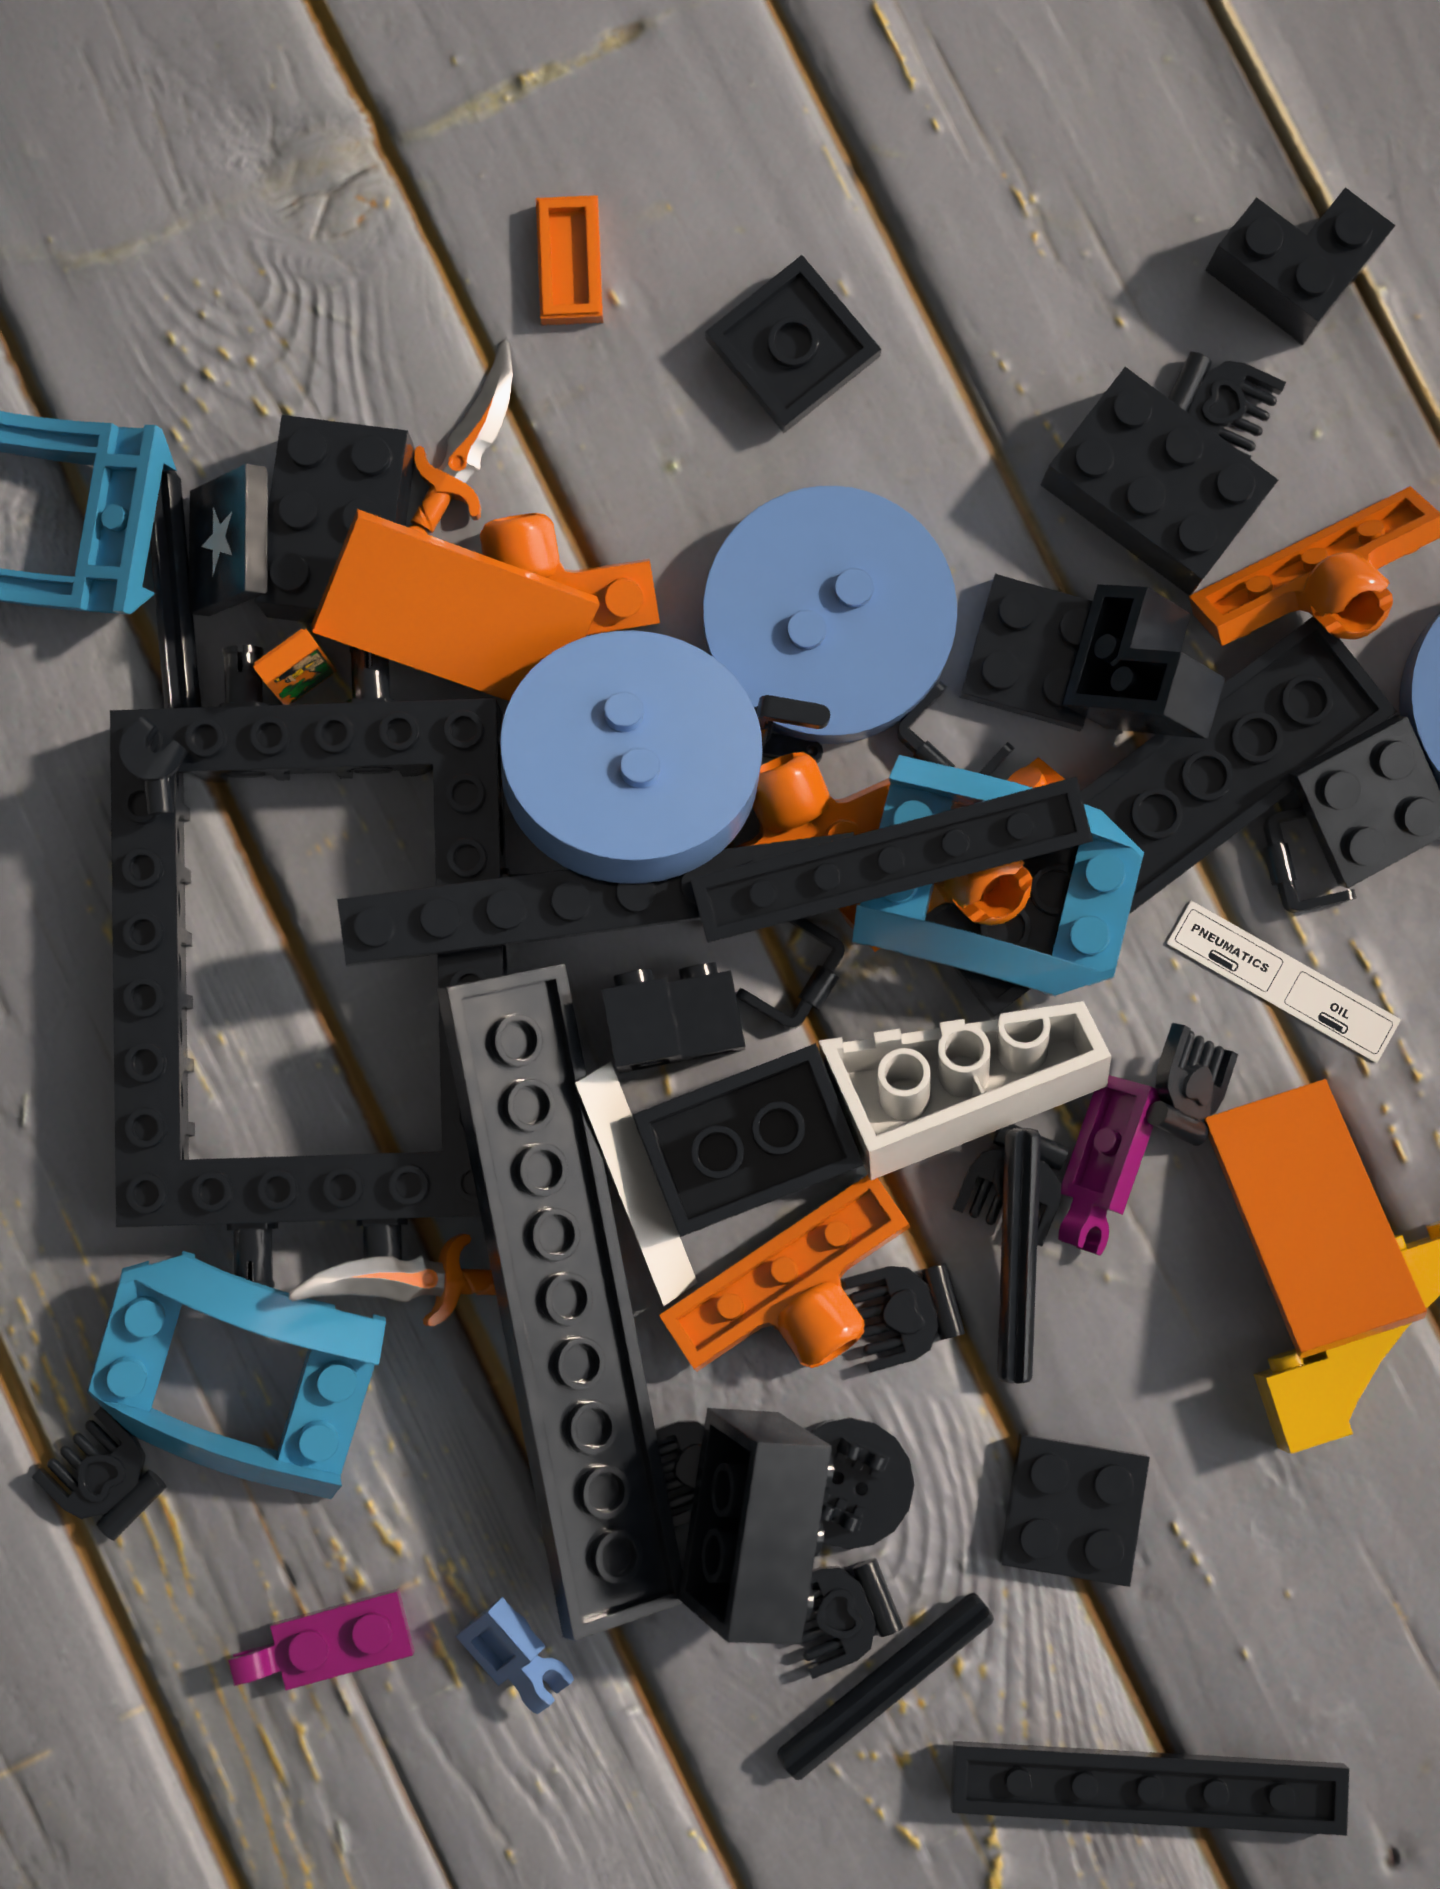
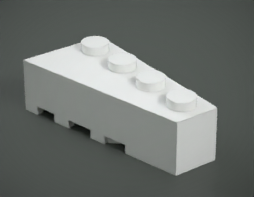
M1084 1001L1002 1013L999 1019L968 1024H965V1019L939 1023V1028L901 1034L900 1029L874 1032V1038L843 1042L842 1037L819 1040L821 1058L870 1180L1105 1088L1108 1083L1111 1054Z

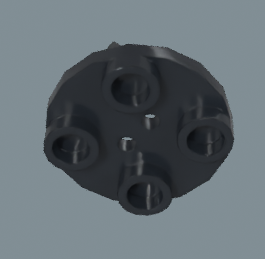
M852 1417L822 1422L810 1433L832 1446L831 1456L834 1473L841 1472L844 1476L841 1483L836 1484L832 1481L831 1486L824 1493L820 1519L824 1531L823 1544L844 1549L874 1545L893 1533L910 1509L914 1490L910 1459L896 1437L874 1422ZM862 1482L867 1485V1491L864 1494H858L855 1491L858 1483Z

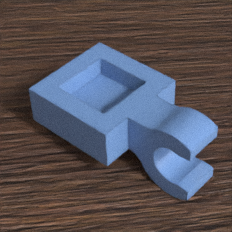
M503 1597L474 1618L456 1636L498 1686L509 1679L520 1693L521 1699L527 1708L536 1714L541 1713L555 1701L551 1693L545 1689L543 1681L556 1694L574 1681L572 1673L564 1663L554 1658H541L538 1656L546 1646L531 1630L526 1619L517 1613Z

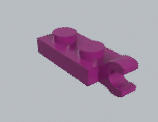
M1109 1075L1107 1087L1093 1092L1061 1184V1194L1073 1200L1067 1215L1060 1225L1058 1232L1059 1241L1074 1245L1078 1249L1099 1256L1103 1253L1109 1238V1225L1106 1218L1107 1210L1123 1215L1153 1129V1125L1147 1121L1146 1113L1151 1104L1155 1101H1161L1156 1088Z
M398 1588L274 1622L270 1626L274 1643L233 1654L234 1658L229 1659L228 1662L234 1686L281 1672L285 1689L290 1690L413 1656L415 1650Z

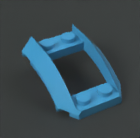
M0 411V452L94 466L75 576L32 573L0 568V602L53 609L130 615L156 594L142 586L162 470L177 471L162 428L144 424V428L118 427L113 423L61 420Z
M899 755L889 776L890 787L879 829L952 810L954 803L971 805L1031 789L1032 787L968 770ZM1084 804L1093 841L1078 846L1052 956L983 935L925 921L934 883L861 902L856 907L852 942L864 946L870 945L903 953L906 956L985 975L1056 997V995L1087 985L1091 986L1114 978L1144 852L1102 810Z
M182 1251L180 1256L149 1264V1261L122 1268L87 1393L127 1432L162 1450L231 1476L332 1499L342 1486L341 1473L374 1366L379 1365L386 1318L375 1314L372 1315V1318L336 1310L334 1304L310 1298L292 1301L288 1299L290 1294L288 1292L233 1275L196 1259L193 1253ZM182 1304L239 1328L285 1343L308 1348L277 1451L201 1429L152 1408Z

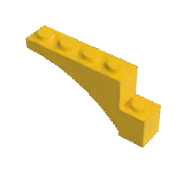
M1440 1221L1426 1226L1429 1237L1407 1244L1402 1234L1395 1235V1239L1426 1309L1440 1296ZM1411 1323L1299 1359L1295 1349L1268 1358L1270 1369L1253 1375L1278 1449L1292 1454L1352 1435L1353 1432L1349 1420L1357 1402L1381 1361Z

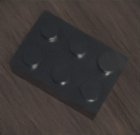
M1124 367L1050 463L1040 485L1190 596L1278 482V479L1127 367Z
M281 415L268 505L267 592L255 598L256 604L267 618L307 623L313 622L357 509L406 527L415 463V447L408 430Z
M816 1043L633 1114L680 1237L864 1165Z
M707 1408L678 1600L728 1643L801 1644L804 1624L809 1620L813 1611L814 1597L811 1578L814 1558L820 1553L824 1539L823 1525L820 1519L824 1493L831 1486L834 1474L831 1456L832 1446L779 1412Z

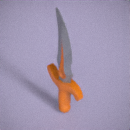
M505 339L499 344L493 366L480 394L462 422L447 438V454L439 469L428 462L423 446L419 445L415 448L414 460L422 479L430 488L410 521L412 526L408 528L427 535L433 533L451 500L463 501L467 504L470 516L474 521L479 520L481 517V505L478 496L466 483L473 473L481 470L480 461L482 454L494 443L502 427L509 404L513 370L510 343Z
M458 1234L445 1243L440 1252L438 1262L428 1261L422 1255L410 1261L399 1260L393 1256H376L349 1261L318 1272L290 1291L288 1299L298 1301L320 1296L360 1295L388 1298L407 1303L421 1295H435V1305L423 1318V1324L425 1326H436L451 1315L458 1303L460 1294L472 1295L475 1293L477 1295L496 1296L491 1270L465 1269L460 1267V1253L471 1242V1237L468 1234Z

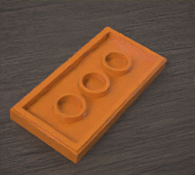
M357 509L311 625L312 633L510 701L520 682L542 659L566 644L586 637L600 603L598 597Z
M1326 1079L1205 1118L1204 1123L1209 1128L1208 1138L1299 1359L1425 1318L1427 1313L1425 1305Z

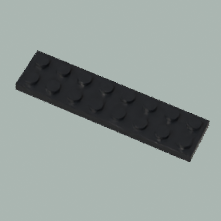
M1313 616L1224 683L1208 739L1156 734L1081 790L1085 805L1102 810L1144 852L1130 913L1292 792L1294 787L1288 773L1381 724L1397 712L1341 639L1330 634ZM1079 845L1022 860L1024 862L1023 866L1032 876L1030 897L1018 915L1003 924L982 925L974 923L954 903L946 902L927 913L925 921L983 935L1052 956ZM954 968L991 1018L1030 990V988Z

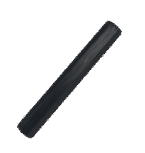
M162 470L150 549L154 593H156L155 607L164 709L201 707L194 620L193 614H190L189 564L181 479L175 471Z
M1031 1128L1008 1129L1005 1133L997 1373L1000 1381L1016 1384L1028 1383L1033 1376L1041 1136L1038 1130Z
M967 1594L788 1740L777 1752L778 1759L788 1774L795 1780H801L988 1628L994 1621L990 1609L977 1594Z

